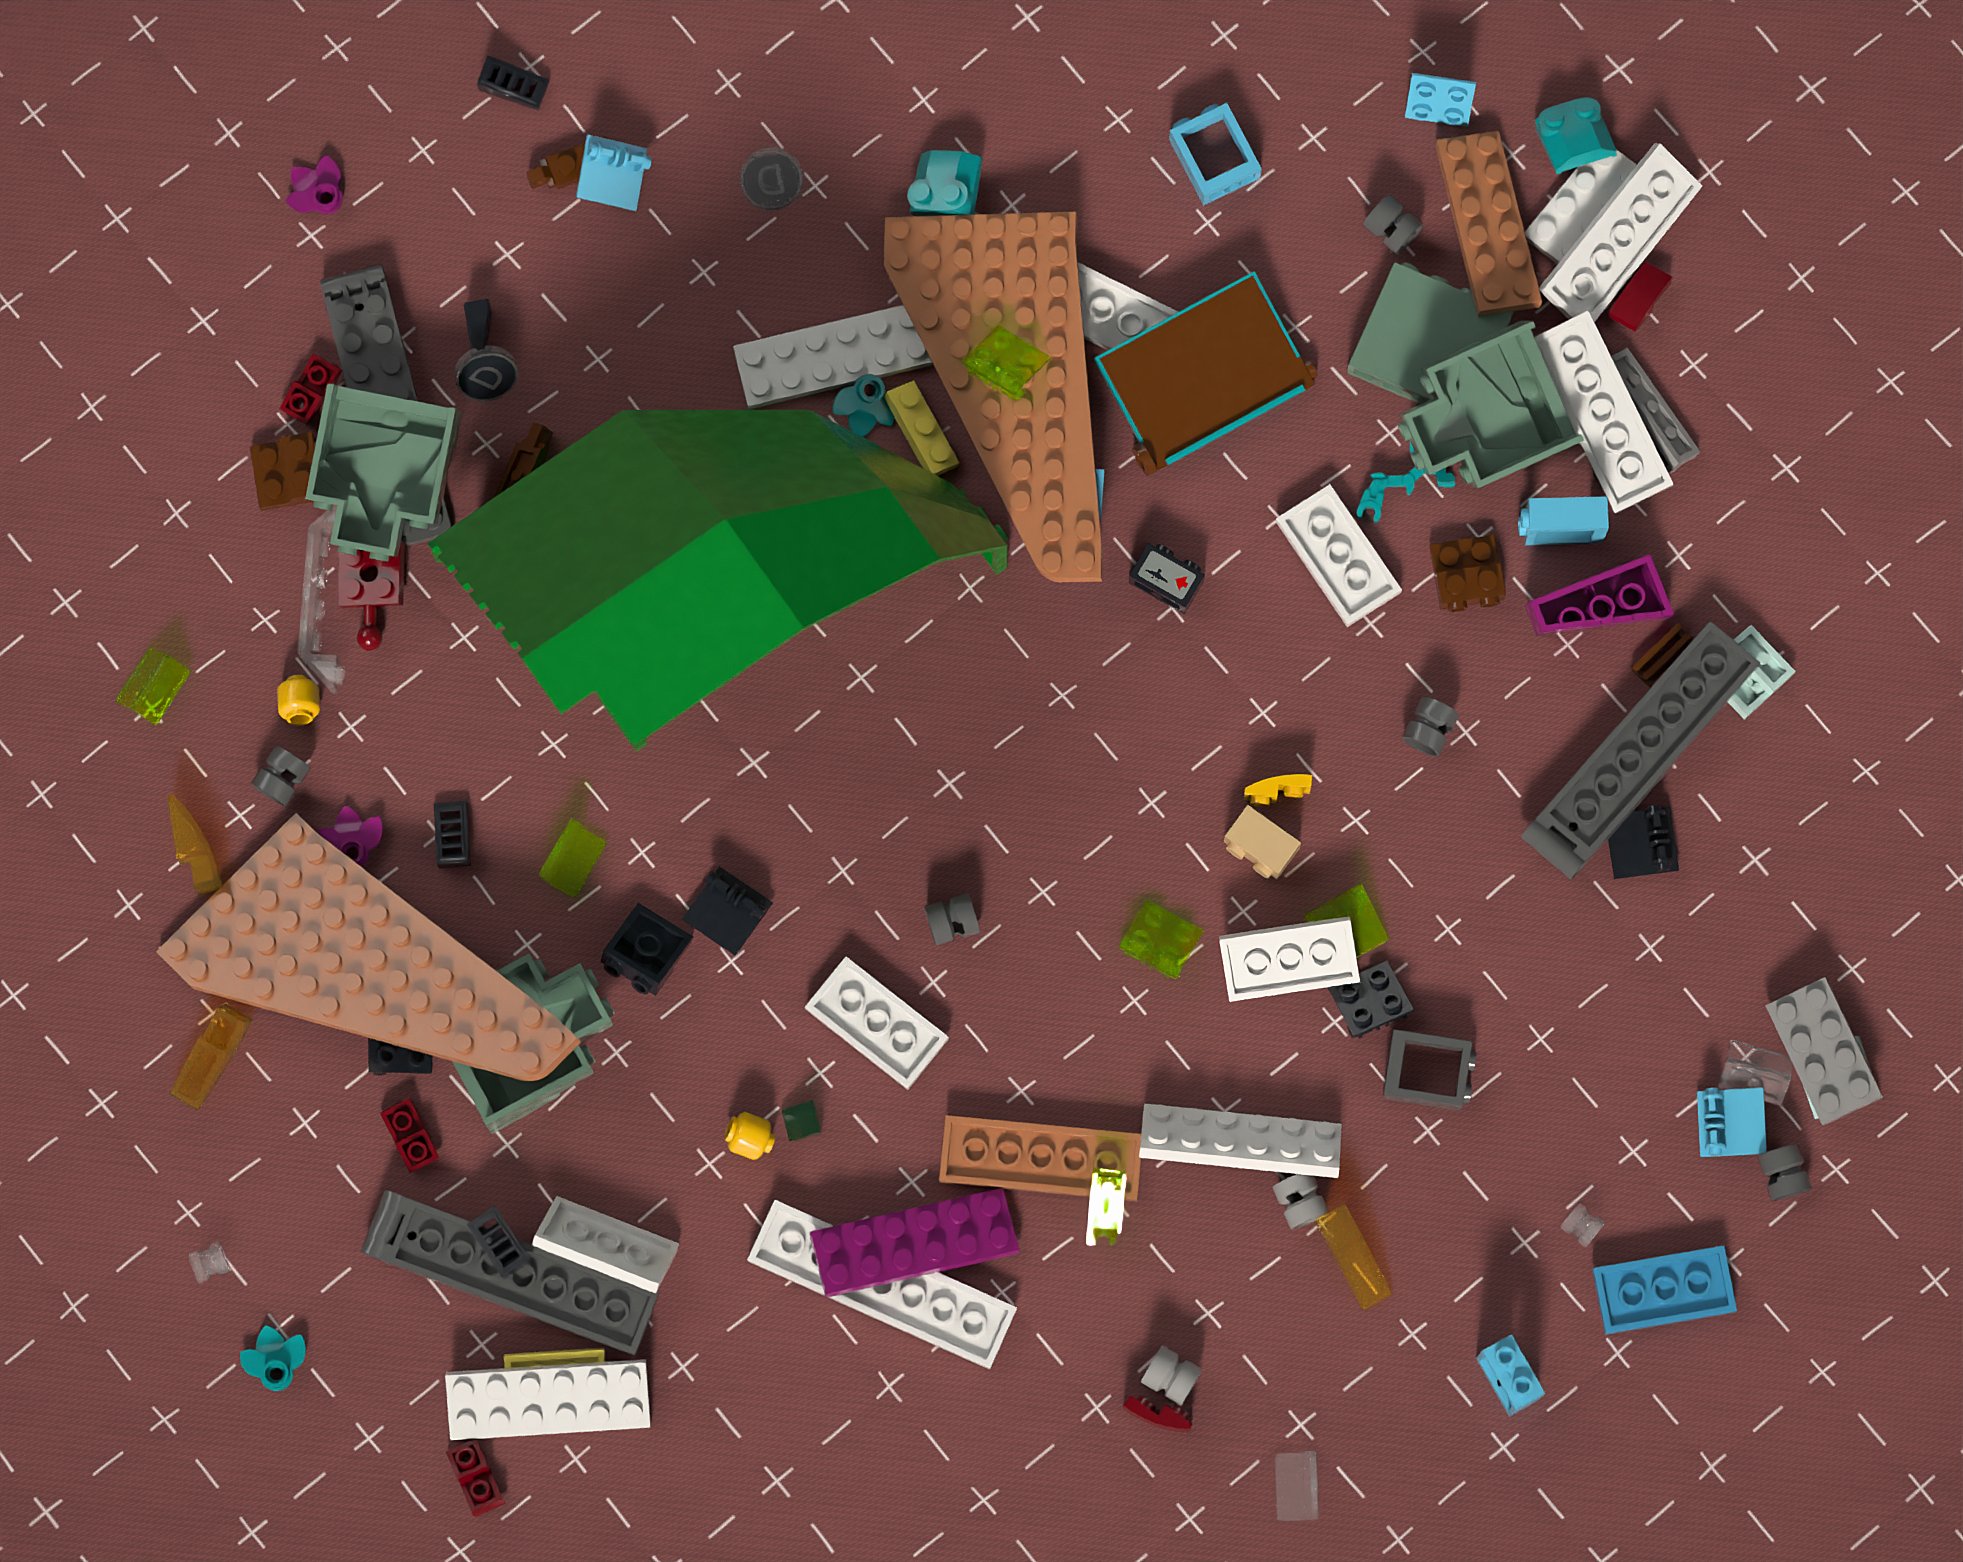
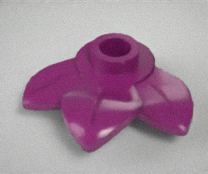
M326 155L319 161L316 171L306 167H292L291 182L296 191L285 199L286 203L293 210L300 213H308L315 210L321 214L336 212L343 202L342 192L338 188L341 181L340 169ZM325 195L333 197L332 201L328 204L321 202Z
M345 806L337 816L334 829H319L318 834L346 856H348L350 850L357 849L359 855L353 861L363 867L369 859V851L378 846L382 839L383 824L379 816L372 817L363 822L353 809Z

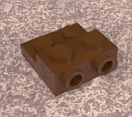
M312 432L280 437V441L250 446L258 503L261 511L314 502L313 500L305 499L316 446V440Z
M1494 535L1430 544L1429 549L1440 610L1448 608L1449 612H1460L1467 610V605L1480 604L1482 608L1497 606L1501 600H1504L1506 591Z

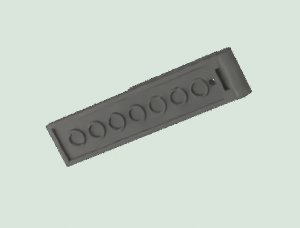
M378 264L320 280L347 388L419 402L383 265ZM358 308H364L362 311H357ZM444 496L437 525L429 523L427 530L408 526L410 519H405L401 540L405 542V547L433 540L451 527Z
M1710 621L1547 807L1528 826L1521 838L1572 880L1672 768L1680 755L1759 667L1761 662ZM1575 826L1577 830L1571 831L1569 827Z
M384 1190L360 1250L361 1253L636 1356L659 1297V1292L653 1293L521 1240L518 1241L531 1259V1262L504 1280L467 1224L470 1221L394 1192ZM483 1226L478 1228L481 1234L489 1229ZM495 1232L485 1240L490 1244L503 1234ZM412 1233H416L417 1238L413 1241L409 1240V1236ZM508 1239L493 1249L495 1255L511 1245V1241ZM514 1250L500 1260L501 1264H506L519 1255L517 1250Z

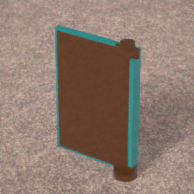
M1255 272L1242 277L1094 358L1140 443L1132 448V452L1139 467L1146 476L1170 465L1314 386L1313 378L1318 376L1314 365L1309 359L1304 362L1302 361Z

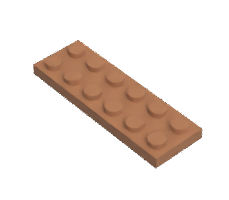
M1499 131L1438 139L1435 147L1477 316L1539 308L1542 300Z
M946 1115L939 1182L1137 1201L1141 1158L1139 1157L1141 1134Z

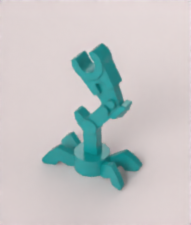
M1410 442V453H1412L1414 449ZM1414 467L1405 475L1387 476L1383 472L1372 473L1370 477L1373 479V482L1368 490L1365 489L1357 508V518L1361 519L1364 510L1371 508L1375 511L1374 523H1378L1381 519L1385 488L1406 487V492L1409 496L1415 488V482L1424 475L1423 470L1418 471ZM1445 468L1432 473L1433 476L1436 475L1438 486L1445 488L1455 487V476L1452 473L1446 474Z

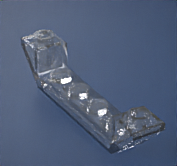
M333 505L332 511L327 510L308 526L298 655L331 694H338L339 685H344L345 665H340L341 662L337 655L315 654V651L320 652L322 646V633L317 632L318 620H323L324 601L320 600L321 588H326L327 569H322L323 557L329 556L330 540L325 535H332L337 505Z

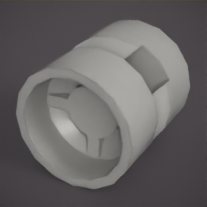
M1296 1174L1272 1187L1279 1204L1286 1206L1284 1216L1291 1230L1317 1221L1330 1213L1323 1196L1316 1194L1319 1186L1314 1175ZM1298 1194H1301L1304 1199L1298 1201Z
M1162 1345L1142 1378L1141 1383L1156 1392L1162 1388L1165 1389V1396L1182 1406L1198 1379L1202 1368L1187 1360L1182 1363L1178 1362V1354Z

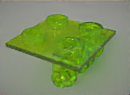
M998 325L961 361V364L965 365L969 375L984 381V384L987 386L993 382L992 389L996 391L1000 388V392L1007 395L1008 399L1019 401L1025 393V389L1022 387L1051 359V356Z
M1361 883L1304 914L1306 918L1304 919L1305 923L1350 916L1356 958L1389 940Z
M1146 900L1118 947L1124 951L1123 954L1125 956L1128 954L1137 960L1141 959L1140 964L1144 965L1146 962L1150 964L1149 969L1152 970L1155 967L1157 971L1166 975L1167 979L1172 977L1177 980L1183 969L1182 967L1204 930Z

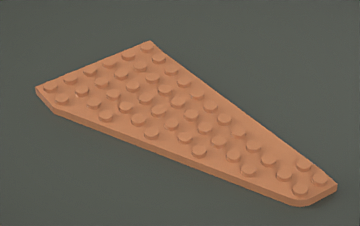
M1076 211L885 217V270L1037 570L1045 578L1054 582H1102L1103 545L1077 261Z
M297 813L156 951L195 990L523 1081H535L546 1077L581 1043L553 1014L320 836Z

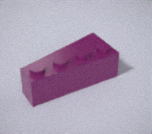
M1650 554L1531 600L1524 605L1536 635L1662 620L1674 615Z

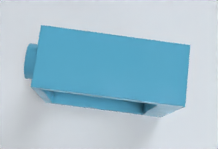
M1227 103L1221 106L1213 104L1205 108L1200 116L1192 120L1189 118L1181 119L1172 126L1173 129L1170 130L1169 141L1203 205L1260 179L1262 168ZM1223 119L1245 163L1205 181L1183 138Z
M1607 497L1529 498L1526 508L1521 509V516L1518 517L1519 536H1524L1525 545L1602 544L1609 529Z
M1512 1334L1482 1350L1476 1357L1509 1416L1538 1401L1545 1394ZM1497 1380H1499L1501 1386L1497 1385Z

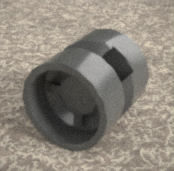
M1389 194L1371 211L1365 219L1363 226L1375 237H1384L1383 244L1395 255H1398L1417 237L1424 227V223L1411 212L1405 214L1403 212L1404 206Z
M1422 697L1414 712L1416 721L1409 722L1401 739L1412 748L1424 754L1439 757L1447 742L1445 733L1452 732L1459 714L1438 700Z
M275 746L265 760L268 765L267 768L259 769L250 784L266 797L286 807L296 792L293 786L301 784L311 768L290 752Z
M968 892L951 897L948 904L938 901L924 906L936 946L953 941L957 934L964 938L980 933Z
M1799 1144L1775 1149L1758 1156L1763 1175L1769 1176L1766 1186L1771 1201L1790 1198L1813 1189L1808 1172L1801 1169L1804 1159Z

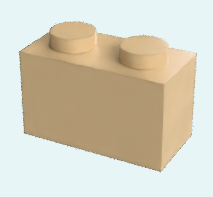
M1249 805L1246 806L1224 838V843L1228 845L1226 847L1228 852L1240 860L1243 857L1254 863L1253 869L1267 879L1272 876L1276 880L1298 852L1301 845L1300 841Z

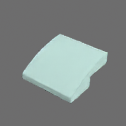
M1752 625L1738 635L1734 641L1761 663L1728 701L1743 719H1746L1796 672Z

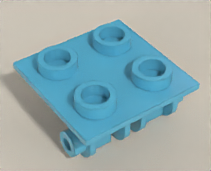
M1412 73L1405 118L1468 127L1476 82Z
M588 134L576 198L636 211L643 171L650 168L652 161L651 157L647 156L648 148Z
M1707 1088L1705 1091H1697L1700 1157L1753 1155L1767 1152L1763 1088L1729 1090Z

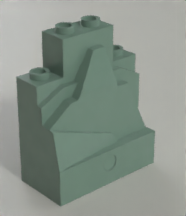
M1521 320L1462 347L1437 362L1421 368L1424 376L1420 377L1421 384L1426 394H1432L1434 398L1400 413L1399 417L1402 422L1397 423L1405 441L1410 440L1414 452L1410 453L1418 471L1423 470L1424 474L1430 475L1461 461L1462 466H1459V471L1465 484L1471 483L1473 488H1480L1584 441L1582 434H1576L1533 336L1531 331L1532 328H1535L1533 321Z
M327 383L305 499L313 500V507L330 511H332L333 505H337L330 544L338 545L337 552L357 555V550L359 549L369 551V558L388 562L389 556L398 557L405 519H410L408 526L427 530L429 523L437 525L452 449H456L463 411L456 408L427 404Z
M529 953L497 970L499 974L553 1014L581 1043L614 1026L610 1017L615 1015L607 998L604 997L600 1000L594 988L600 985L591 968L584 971L579 963L545 982L544 978L549 975L540 959L533 961ZM578 1045L549 1075L535 1081H523L458 1062H452L483 1118L485 1126L493 1134L561 1096L562 1091L593 1074L594 1072L590 1065L595 1063V1060L587 1045L582 1047Z

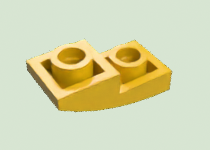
M1294 774L1264 779L1245 788L1244 800L1250 801L1252 806L1269 807L1270 803H1276L1278 791H1284V795L1288 797H1303L1304 793L1310 794L1312 775Z

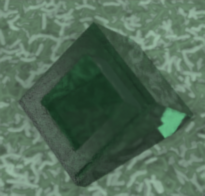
M813 1100L782 1110L789 1142L821 1135Z

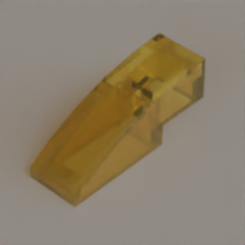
M168 795L167 800L176 859L181 865L191 864L194 889L198 894L218 891L224 884L220 867L208 839L183 804L174 795Z
M227 1004L219 1006L205 1033L198 1038L169 1094L192 1108L199 1110L227 1068L254 1020Z
M1345 1204L1315 1220V1225L1331 1251L1332 1258L1362 1311L1392 1295L1368 1245Z

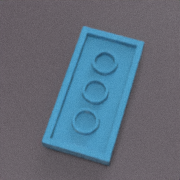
M1724 1246L1592 1269L1605 1335L1737 1312Z

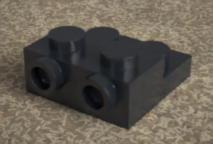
M637 903L603 950L600 962L604 964L605 971L611 976L620 977L622 975L632 981L631 985L637 992L644 995L650 992L656 996L673 973L679 959L692 943L693 936L640 903Z

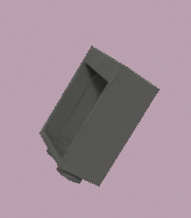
M1394 1029L1391 1035L1382 1099L1461 1111L1463 1103H1470L1472 1084L1466 1083L1468 1070L1474 1071L1477 1051H1471L1472 1041ZM1405 1043L1461 1051L1455 1097L1399 1088Z

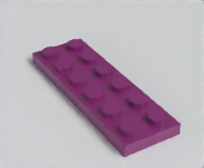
M1003 1188L810 1231L809 1235L825 1298L1019 1254V1246Z

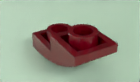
M1645 261L1615 302L1608 317L1636 332L1652 313L1654 304L1671 285L1673 277Z
M312 354L299 380L293 382L279 409L308 425L324 403L327 383L335 385L343 370L322 357Z
M410 1098L380 1112L410 1173L440 1158Z
M1131 1395L1123 1405V1409L1136 1418L1165 1430L1188 1433L1193 1426L1188 1421L1191 1416L1177 1405H1174L1172 1409L1165 1405L1159 1415L1153 1412L1156 1406L1141 1395L1138 1399Z
M472 1439L446 1451L474 1517L505 1504L477 1439Z

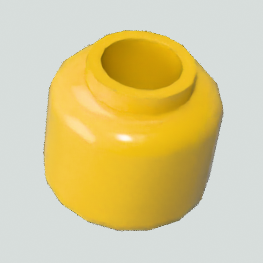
M292 675L282 682L277 688L279 715L292 725H306L310 723L320 712L318 685L314 681L307 679L304 675Z
M742 1112L737 1117H731L725 1131L724 1141L728 1142V1148L731 1152L756 1160L763 1152L769 1153L775 1141V1134L771 1133V1123L767 1119L748 1112Z

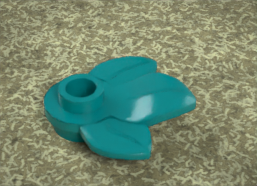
M866 374L859 377L854 386L841 389L834 399L832 406L833 414L848 415L849 428L861 437L869 433L876 422L885 426H892L894 421V415L884 399V383L876 375ZM866 385L872 387L873 393L870 397L864 393Z
M266 1325L257 1338L256 1350L249 1349L240 1352L241 1365L246 1373L260 1378L262 1384L269 1390H284L293 1380V1371L304 1362L306 1356L305 1340L302 1335H296L285 1342V1339L279 1332ZM275 1369L283 1371V1376L278 1381L273 1380L271 1377V1373Z

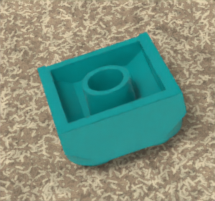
M1582 97L1543 110L1535 120L1536 132L1556 175L1607 157L1617 156L1616 148L1601 116L1600 104L1593 98Z
M931 150L922 153L915 182L910 186L907 195L908 201L911 204L910 214L914 217L974 215L983 158L962 151Z

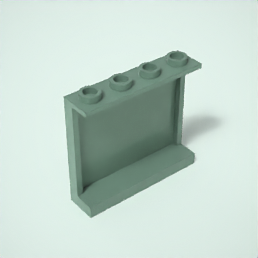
M1394 262L1350 360L1347 373L1418 404H1422L1434 397L1432 394L1427 395L1421 384L1420 377L1424 376L1421 368L1509 326L1513 312L1478 317L1470 289L1461 288L1459 290L1450 286L1449 282L1440 276L1432 275L1429 277L1419 273L1420 270L1409 263H1402L1400 265Z

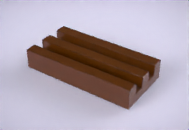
M1679 623L1631 668L1650 689L1658 681L1657 679L1654 682L1650 677L1679 649L1693 641L1692 636L1688 632L1686 633ZM1677 635L1680 640L1644 672L1642 668Z

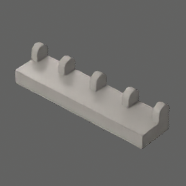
M1626 348L1612 355V360L1655 447L1658 448L1669 464L1666 467L1668 474L1674 472L1682 464L1694 459L1700 453V450L1630 350Z

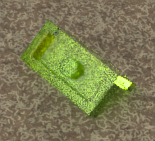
M149 648L116 698V702L157 726L191 671L171 656Z
M571 818L538 874L541 881L575 898L606 847V841L585 830L583 824Z

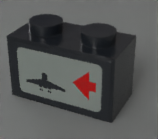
M1148 543L1129 575V584L1185 615L1204 583L1205 574L1201 573L1202 568L1192 561L1185 560L1182 562L1173 557L1174 553L1161 544H1157L1155 547Z

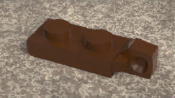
M586 143L547 156L539 161L541 166L526 171L531 188L548 184L549 189L554 187L560 189L579 182Z
M532 424L527 438H524L521 443H516L494 497L544 464L553 435L552 431L544 425Z

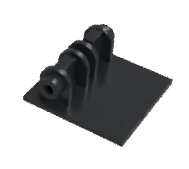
M1661 805L1648 806V810L1633 811L1608 839L1614 880L1679 871L1670 807L1661 808Z
M719 866L715 873L712 872L706 880V886L682 920L736 956L773 902Z
M1388 961L1360 972V982L1328 987L1348 1025L1347 1030L1351 1038L1357 1036L1359 1039L1363 1038L1362 1035L1373 1031V1029L1378 1031L1380 1026L1385 1025L1387 1027L1389 1022L1402 1017L1405 1019L1407 1014L1414 1012Z
M368 1038V1072H373V1075L382 1076L386 1075V1073L432 1074V1055Z

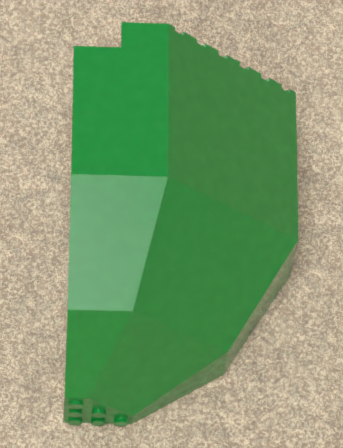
M622 410L427 543L437 564L442 562L449 572L456 569L458 572L453 576L465 591L470 588L474 590L469 595L481 611L488 607L489 610L485 612V615L497 630L501 627L505 628L501 634L514 650L520 646L521 650L517 654L559 713L562 715L595 692L597 698L636 752L647 745V737L789 639L816 623L935 563L982 554L997 575L1007 568V556H1009L1007 552L1009 547L1006 543L1008 537L998 524L993 527L981 507H975L961 488L957 490L950 482L812 410Z

